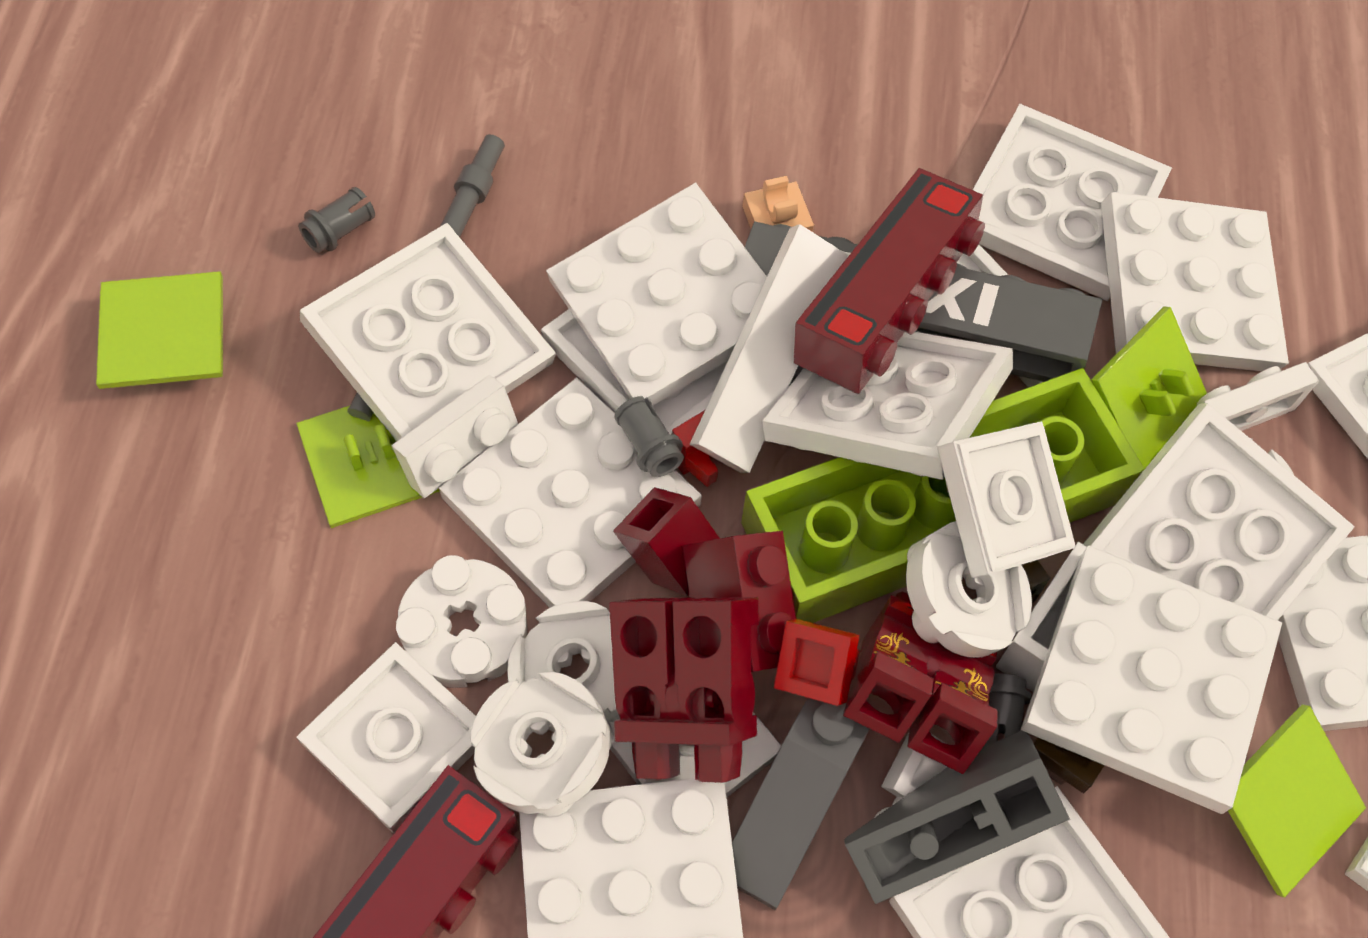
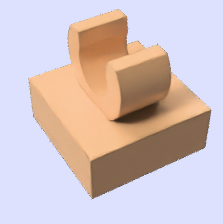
M787 176L765 180L763 189L744 193L742 207L750 228H752L755 221L769 225L784 224L791 227L800 224L813 232L814 224L797 182L789 183Z

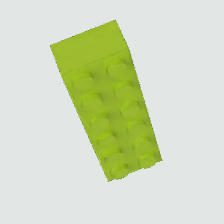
M1084 368L993 400L970 436L972 438L1042 421L1069 523L1116 505L1145 470ZM838 457L746 491L741 524L746 534L783 531L796 619L814 623L906 587L907 554L911 545L949 523L955 522L956 518L945 477L942 480L928 476H919L910 472Z

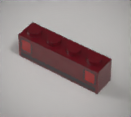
M918 168L796 321L794 364L858 395L874 374L879 377L882 376L889 368L897 350V342L903 334L912 335L918 329L926 313L928 300L934 292L941 295L948 288L955 274L957 261L963 254L971 256L978 247L985 229V223L979 220L983 194Z
M447 765L313 938H438L443 930L449 934L454 933L465 921L475 905L476 898L471 893L487 871L493 875L498 874L517 849L519 839L514 835L519 827L515 813Z

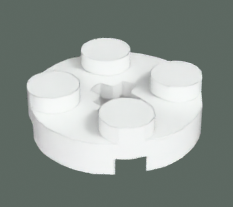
M956 521L949 523L911 545L907 554L906 584L909 599L914 609L912 614L913 627L924 641L929 643L939 642L946 649L962 656L984 657L1013 643L1014 641L1012 640L1015 634L1025 629L1031 616L1032 598L1029 581L1022 565L990 575L971 578ZM962 577H964L969 588L976 589V599H970L965 593L961 581Z
M456 555L446 556L439 559L433 568L422 573L409 586L398 609L396 631L405 651L443 686L450 688L467 687L466 683L479 682L485 678H488L489 682L508 671V660L514 643L520 634L524 638L528 635L525 599L515 581L500 568L480 560H465ZM464 610L474 611V620L479 624V627L474 632L464 629L458 636L449 633L452 624L448 618L453 613H461Z
M571 601L545 610L536 617L539 624L530 630L526 638L520 634L514 643L508 660V681L517 679L522 683L531 678H541L538 673H560L561 668L571 665L572 655L581 654L584 661L589 664V667L581 677L575 680L585 686L600 704L607 722H614L620 719L616 710L611 626L608 609L594 602ZM549 727V730L555 732L554 728Z
M556 672L538 673L541 678H531L522 683L514 679L499 687L489 696L474 720L470 744L475 748L474 760L477 768L473 767L477 779L493 797L512 810L526 814L541 813L552 817L567 812L572 804L584 797L599 780L607 764L609 750L613 744V731L606 721L600 704L585 686L567 675ZM549 727L554 728L555 732L552 736L554 745L546 754L541 753L537 758H530L532 748L526 742L528 736L533 731L543 735Z

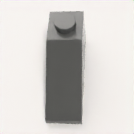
M807 698L732 842L737 889L775 911L870 730L843 716L846 703L836 706Z
M1021 730L983 747L964 774L947 767L847 836L844 842L874 903L878 904L1066 822L1070 818L1029 733Z

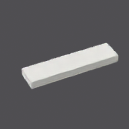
M800 224L790 227L690 442L691 446L740 473H750L765 440L762 420L788 389L798 365L794 364L795 323L847 259L848 255Z

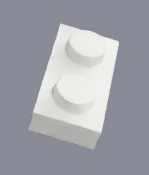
M1306 362L1283 371L1278 366H1274L1260 372L1247 385L1231 390L1229 386H1221L1204 395L1197 402V405L1210 404L1239 430L1243 431L1296 410L1319 380Z
M489 374L391 446L410 486L423 498H426L448 480L452 479L489 447L500 443L507 436L508 432L518 425V421L504 385Z

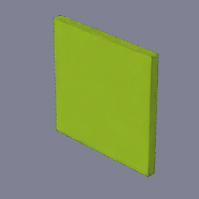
M221 271L101 282L96 385L99 389L223 377V275Z
M1163 306L1091 379L1144 468L1149 465L1196 408L1197 402L1207 394L1172 308L1168 306Z
M350 406L296 423L331 528L423 498L410 486L391 446L397 442L374 413L371 420L366 421L351 416L348 413ZM439 488L430 495L440 492Z
M1302 704L1244 764L1233 807L1228 812L1275 893L1285 898L1366 809V806L1312 708Z

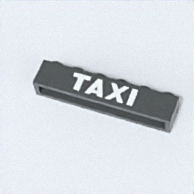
M754 221L745 248L765 275L768 276L791 226L784 224L769 225ZM819 236L848 256L858 245L842 237L827 238ZM957 263L955 274L946 291L941 295L934 292L928 300L924 318L915 332L1012 348L1013 370L1010 374L1045 382L1081 368L1085 370L1103 299L1087 296L1076 289H1056L1029 283L1013 275L997 276L970 270Z

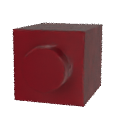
M654 487L613 530L614 534L653 584L689 596L683 545L720 538L691 497Z

